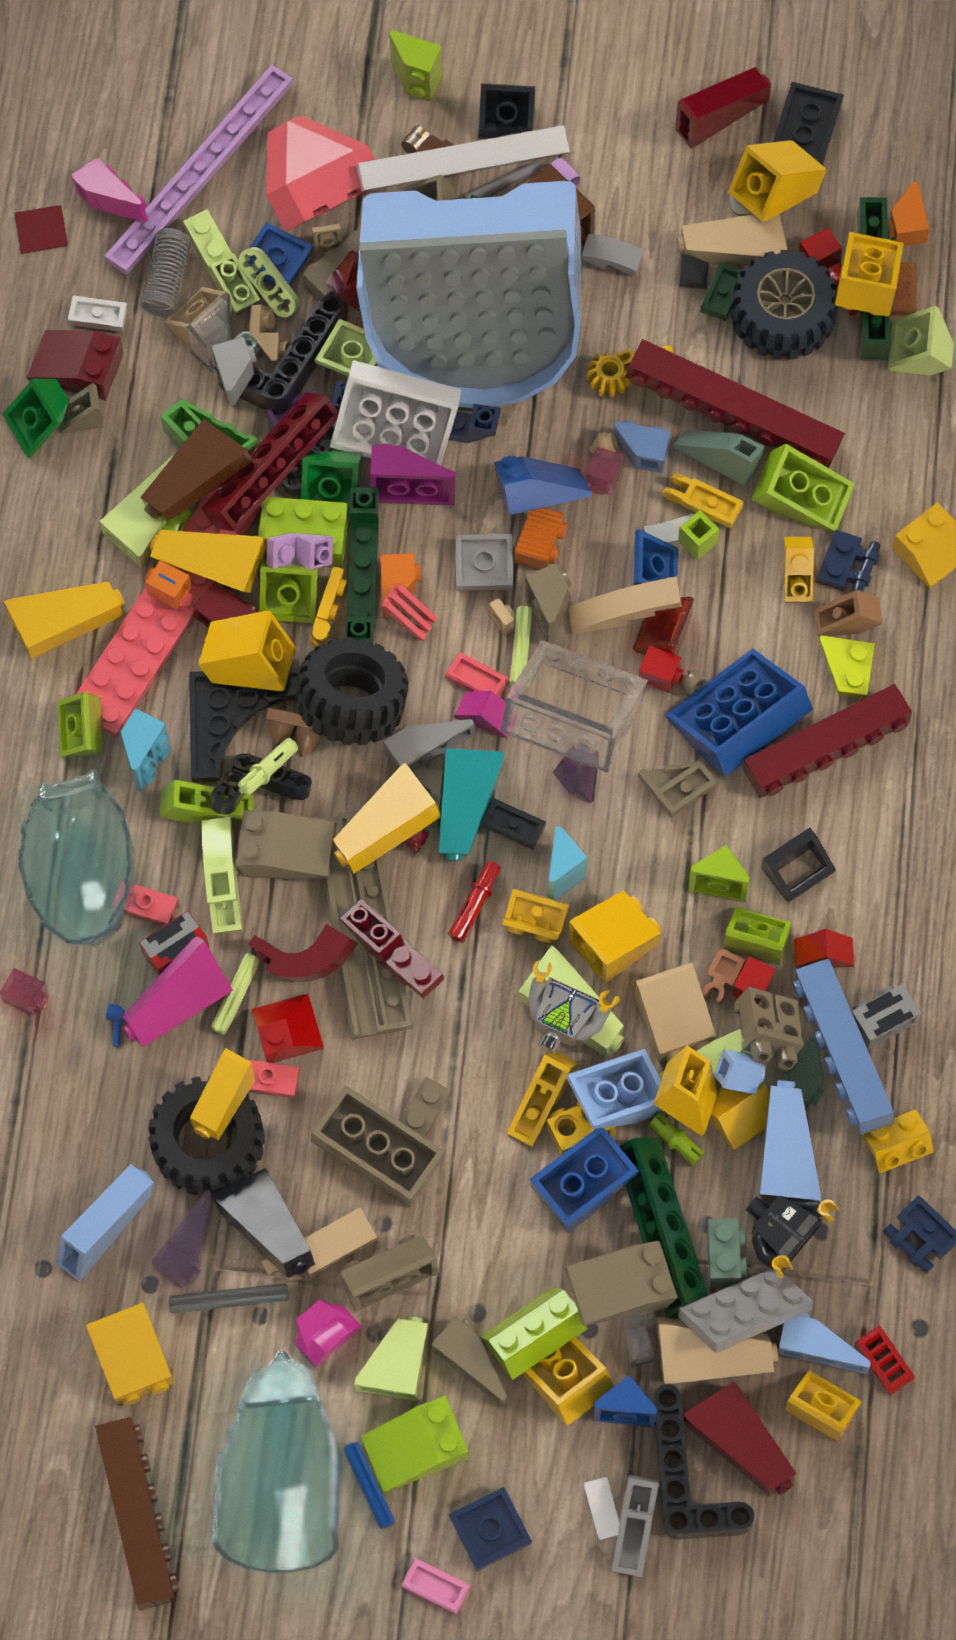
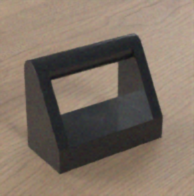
M810 827L764 857L761 866L763 872L788 903L836 872L821 842ZM811 850L823 866L788 889L778 870Z

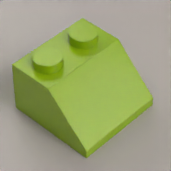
M391 29L389 33L391 64L405 92L414 98H423L431 101L443 75L442 46Z

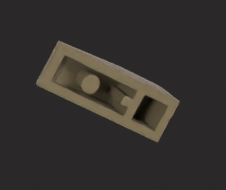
M454 1316L432 1343V1352L504 1408L507 1404V1395L481 1339L476 1333L478 1331L477 1328L468 1320L463 1319L460 1321Z

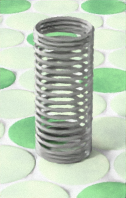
M171 228L161 229L156 233L155 244L153 245L154 248L152 249L151 261L149 262L148 274L146 275L147 278L145 279V287L143 288L144 291L142 292L143 295L140 306L145 312L160 317H167L175 312L176 300L180 291L179 287L181 286L186 257L191 243L187 234ZM169 237V238L179 239V240L183 241V242L185 243V245H184L183 243L179 242V241L170 240V239L161 240L160 238ZM167 242H173V243H177V244H179V245H174V244H170V243H167ZM164 250H168V251H171V252H176V253H178V254L169 253V252L164 251ZM165 255H171V256H174V257H177V258H172V257H168V256H165ZM162 263L171 264V265H174V266H176V267L167 266V265L162 264ZM161 272H167V273H170V274H173V275H168V274H164V273H161ZM151 300L165 303L167 305L157 304L155 302H152ZM145 301H148L151 304L159 307H171V309H159L149 305Z

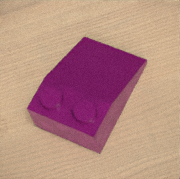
M388 443L372 445L370 488H379V503L454 506L456 472L401 446H393Z

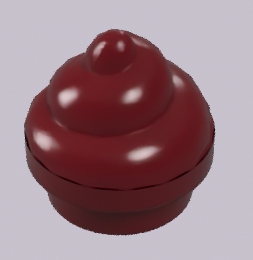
M424 828L403 843H406L407 847L413 850L414 853H418L421 846L426 843L429 831Z

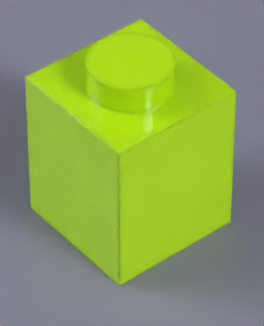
M701 510L679 527L678 542L696 560L700 559L718 544L719 528Z

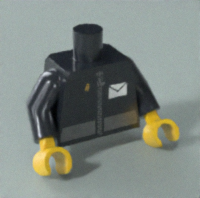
M779 1196L769 1207L761 1199L755 1197L746 1208V1211L758 1220L752 1229V1243L758 1260L774 1270L776 1276L782 1279L784 1275L781 1269L790 1268V1270H793L792 1260L820 1228L822 1219L819 1217L822 1216L826 1222L832 1223L834 1219L829 1212L831 1210L839 1211L840 1209L834 1201L829 1199L820 1202L811 1199L784 1198Z

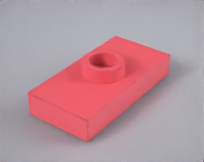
M123 880L113 908L114 910L164 926L171 922L179 900L177 897Z
M248 1060L252 1062L255 1082L248 1092L295 1098L300 1072L299 1067Z

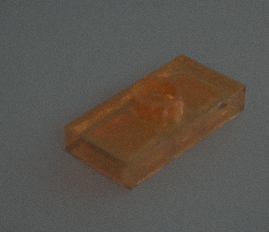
M900 262L897 287L890 315L906 316L916 312L917 263Z

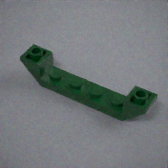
M351 487L347 616L345 617L344 638L353 637V640L357 641L365 639L369 640L370 644H373L378 565L379 488Z

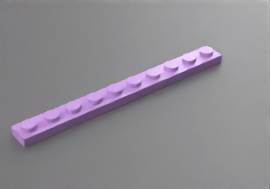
M271 65L145 209L148 221L135 220L107 252L105 261L125 275H128L155 244L156 233L161 229L171 226L293 85V78Z

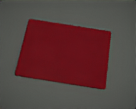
M61 205L14 213L21 254L68 246Z

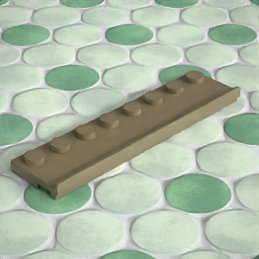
M360 810L340 813L335 817L324 819L317 817L315 819L335 822L337 824L336 837ZM334 844L329 879H323L331 927L358 943L348 960L339 968L351 1039L353 1041L358 1038L413 1029L406 987L370 954L340 920L345 913L362 899L394 927L382 858L379 857L353 874L348 865L342 867L336 859L334 852L337 851V848Z

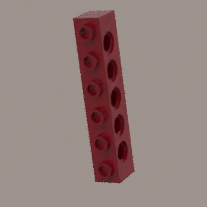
M306 392L252 451L250 463L228 478L202 506L201 509L216 529L236 532L337 420L339 412L327 395Z

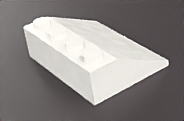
M353 360L330 448L341 451L361 452L362 456L371 458L372 445L388 443L393 446H401L441 465L458 409L461 389Z

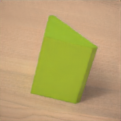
M82 692L58 700L57 715L60 758L104 754L101 697L88 692Z
M725 845L692 865L688 891L746 903L750 877L729 847Z
M735 907L726 930L723 949L780 965L792 922Z

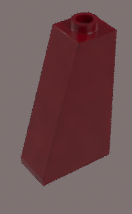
M753 67L677 101L675 130L691 149L769 101L771 91L770 80L765 74H761L756 67Z
M735 1381L683 1414L684 1424L768 1496L775 1492L781 1495L794 1486L792 1481L795 1480L797 1473Z

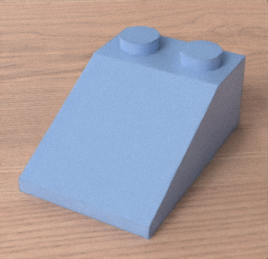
M645 1049L566 1076L592 1129L636 1124L656 1117L660 1112H663L662 1109L653 1104L661 1079Z

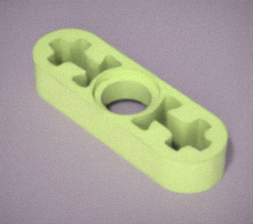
M251 247L242 251L239 256L240 268L269 306L274 309V312L283 318L296 314L300 308L298 296L264 251L258 247ZM255 255L257 258L255 264L250 265L248 263L251 259L250 256ZM261 268H266L265 271L260 272L258 275L256 274ZM266 275H271L275 279L273 290H269L264 286L263 279ZM281 289L283 290L282 293H279V296L273 297V294L279 292ZM289 299L291 302L288 305L289 308L283 309V300Z

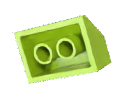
M554 1286L479 1337L513 1380L586 1331L587 1326L582 1325L577 1306L563 1289Z

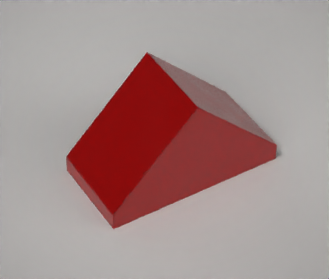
M823 929L794 939L795 969L828 958L833 968L854 967L853 937Z

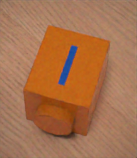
M162 560L158 562L155 568L151 567L145 577L148 595L175 609H178L192 587L188 574Z

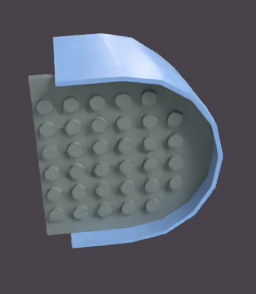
M570 181L525 183L502 197L435 201L418 191L385 192L367 195L362 203L356 288L366 340L378 366L461 389L458 407L473 408V403L497 407L522 402L555 384L576 357L581 325V226L575 185Z

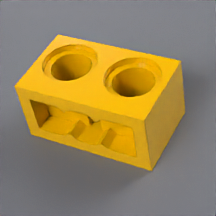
M579 1102L576 1103L577 1106L569 1110L565 1108L556 1110L547 1119L546 1128L560 1156L595 1130L592 1129L590 1123L585 1119L586 1115ZM567 1125L571 1126L575 1132L572 1135L564 1136L558 1130L562 1126ZM616 1126L604 1127L610 1136L616 1135Z

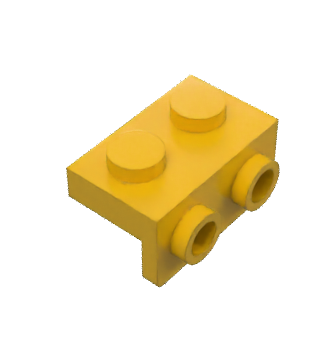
M513 888L502 925L508 926L507 931L524 935L526 931L536 934L535 939L552 943L553 939L559 940L561 938L570 904Z
M916 1109L895 1117L891 1125L862 1134L864 1142L875 1158L876 1168L879 1173L894 1169L929 1155L934 1151L930 1130Z

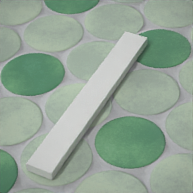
M562 125L356 164L363 192L422 181L440 174L444 177L566 154L570 150L565 127Z

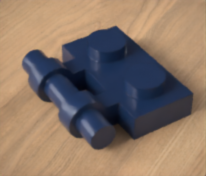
M835 529L816 582L841 591L844 590L846 582L854 584L852 592L855 590L864 592L865 587H868L872 578L870 573L873 565H876L880 555L878 552L881 545L876 541H871L868 549H860L862 538ZM855 560L862 562L859 571L851 570Z
M920 1195L897 1216V1219L904 1225L900 1231L891 1223L883 1230V1233L890 1239L889 1243L895 1249L899 1247L910 1258L909 1262L915 1268L919 1267L926 1274L935 1266L926 1258L931 1252L941 1260L956 1246V1230ZM912 1233L924 1244L919 1250L907 1240V1237Z

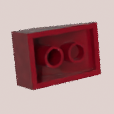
M45 330L27 379H57L62 389L79 393L90 384H95L99 399L106 401L124 354L121 338L97 331Z

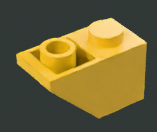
M783 537L784 602H813L814 545L812 537Z

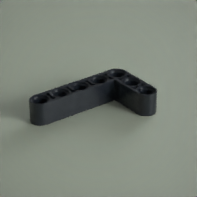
M333 293L322 296L272 374L253 366L254 375L239 398L265 410H271L275 414L286 412L318 365L315 363V359L339 319L346 320L342 298ZM216 367V374L219 386L223 391H225L218 369Z
M672 1384L661 1385L654 1393L653 1404L657 1408L655 1435L665 1533L672 1539L678 1540L746 1534L750 1531L754 1521V1511L749 1504L745 1502L691 1505L682 1396L676 1386ZM665 1394L671 1395L676 1403L671 1407H665L661 1405L659 1398ZM665 1425H673L678 1429V1434L675 1437H666L661 1429ZM669 1455H675L680 1459L681 1464L676 1468H670L665 1464L664 1459ZM676 1485L681 1487L684 1494L682 1497L674 1499L667 1494L666 1490L670 1486ZM735 1512H743L746 1514L748 1522L744 1525H737L732 1521L731 1515ZM705 1514H712L717 1519V1524L714 1527H706L701 1523L700 1518ZM680 1516L684 1518L687 1525L683 1529L677 1530L672 1528L669 1521L672 1517Z

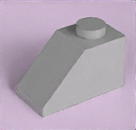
M243 336L211 346L214 361L230 406L236 404L254 375L252 363L257 361L252 345L246 346Z

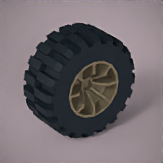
M780 250L778 254L770 251L765 253L762 259L760 256H757L751 260L750 266H744L741 270L740 277L736 279L731 308L732 322L736 326V333L739 338L743 339L745 337L744 344L750 349L756 347L758 354L762 356L771 354L773 359L781 360V356H788V360L797 359L798 354L801 353L803 356L811 354L813 347L819 349L824 344L825 339L830 337L838 307L835 305L837 284L833 277H829L830 271L826 266H818L819 260L811 256L808 259L804 257L805 253L796 251V254L789 253V250Z

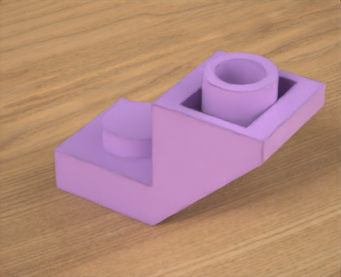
M287 533L267 538L266 565L274 569L297 563L309 570L331 565L333 537Z

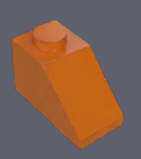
M918 181L912 182L891 210L890 221H888V238L892 237L893 241L904 243L903 246L926 243L928 239L929 225Z
M414 553L380 555L382 604L394 584H401L413 594L416 591V581L421 580V564H415ZM393 601L391 602L396 609L399 608ZM382 608L383 618H389L390 615Z

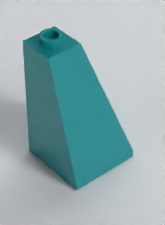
M446 748L439 854L445 855V860L462 861V856L470 855L481 822L505 764L504 752Z

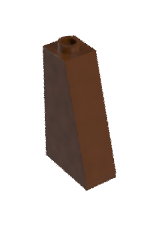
M203 419L140 497L146 506L144 510L156 520L161 517L166 522H169L249 464L252 458L247 449Z

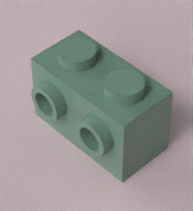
M739 1218L708 1219L709 1287H730L739 1283L741 1276H746V1257H740V1246H745V1229L739 1228Z

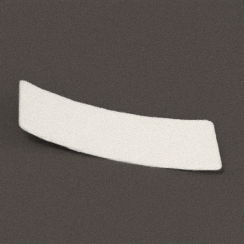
M691 513L667 522L644 526L646 533L667 543L676 541L679 537V527L694 514Z
M603 1477L585 1482L584 1486L598 1539L602 1540L617 1536L620 1522L608 1478Z

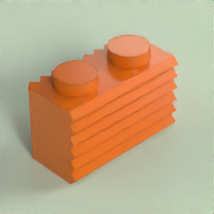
M545 507L529 511L515 549V563L538 570L548 567L550 563L555 564L559 553V548L556 547L558 539H564L568 524L564 523V513Z

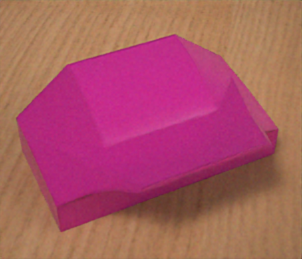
M319 1299L295 1320L298 1331L296 1347L317 1368L362 1328L342 1304L333 1305Z

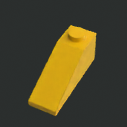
M558 1052L554 1054L546 1053L507 1134L532 1147L535 1145L547 1124V1119L550 1118V1114L555 1110L569 1084L566 1076L575 1072L578 1066L577 1062Z

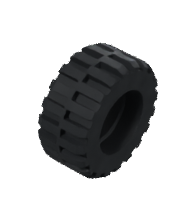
M345 637L342 641H339L338 638L328 641L327 645L322 643L315 647L314 650L307 654L304 662H302L298 678L295 701L297 702V711L302 716V720L308 727L312 726L313 732L317 735H324L328 741L334 743L335 741L343 742V745L351 746L352 743H358V746L367 745L369 741L375 743L382 740L384 736H389L395 731V727L399 726L402 720L409 689L408 676L402 663L397 661V657L391 651H384L385 648L377 643L373 645L369 643V640L361 639V641L353 640V637ZM352 686L362 689L370 695L365 697L348 696L335 690L334 687Z
M200 1076L191 1078L192 1083L188 1085L181 1081L175 1085V1092L167 1091L162 1096L163 1103L161 1105L156 1104L152 1111L154 1118L149 1121L148 1129L150 1136L148 1138L155 1163L165 1179L169 1178L172 1185L178 1189L186 1188L189 1194L196 1195L198 1191H203L204 1196H212L213 1191L223 1189L245 1178L247 1174L251 1175L257 1169L256 1162L262 1159L264 1152L265 1134L258 1107L254 1100L249 1099L247 1093L231 1119L235 1130V1139L223 1154L211 1159H197L184 1153L179 1144V1133L182 1127L190 1120L208 1081H201Z

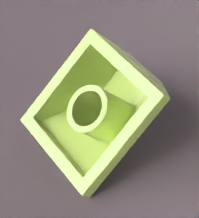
M933 306L892 320L888 370L933 375L952 369L954 343L938 307Z

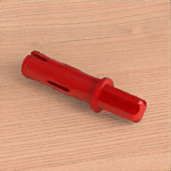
M488 861L477 882L471 883L472 889L460 909L453 926L447 933L453 940L460 943L465 942L485 900L492 895L490 889L501 870L497 863Z

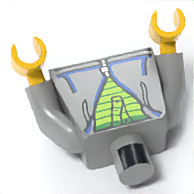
M538 960L533 966V973L536 977L532 979L528 996L530 1017L536 1021L535 1029L544 1034L539 1047L547 1053L554 1054L560 1042L574 1046L577 1041H585L599 1033L610 1015L609 1008L616 1006L620 1001V997L616 996L611 1004L606 1000V995L610 990L602 992L599 999L551 977L546 981L545 978L552 970V964L549 962L547 972H540L538 970L540 960Z

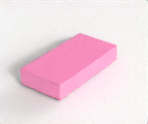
M415 1558L401 1588L457 1615L471 1585Z

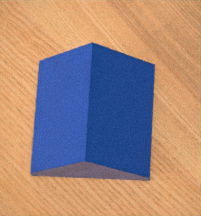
M640 529L635 531L633 586L676 576L678 578V547Z
M628 1375L595 1402L593 1421L654 1428L657 1408L630 1375Z

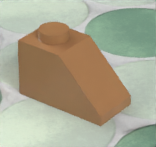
M855 590L814 609L817 636L860 634L882 624L879 598L859 590Z

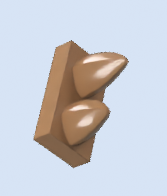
M268 707L266 719H270L269 731L273 741L276 744L282 743L290 736L294 725H296V740L302 756L309 754L315 748L321 736L313 732L312 726L308 727L299 713Z

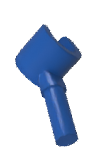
M109 1004L106 1019L114 1021L113 1047H120L121 1025L124 1021L122 1016L125 1014V1011L121 1006Z

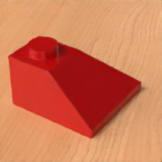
M308 993L252 1009L267 1063H275L324 1049Z

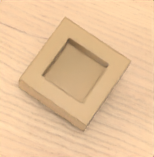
M499 598L489 603V615L502 634L507 636L514 632L516 616L512 608L508 604L504 606Z

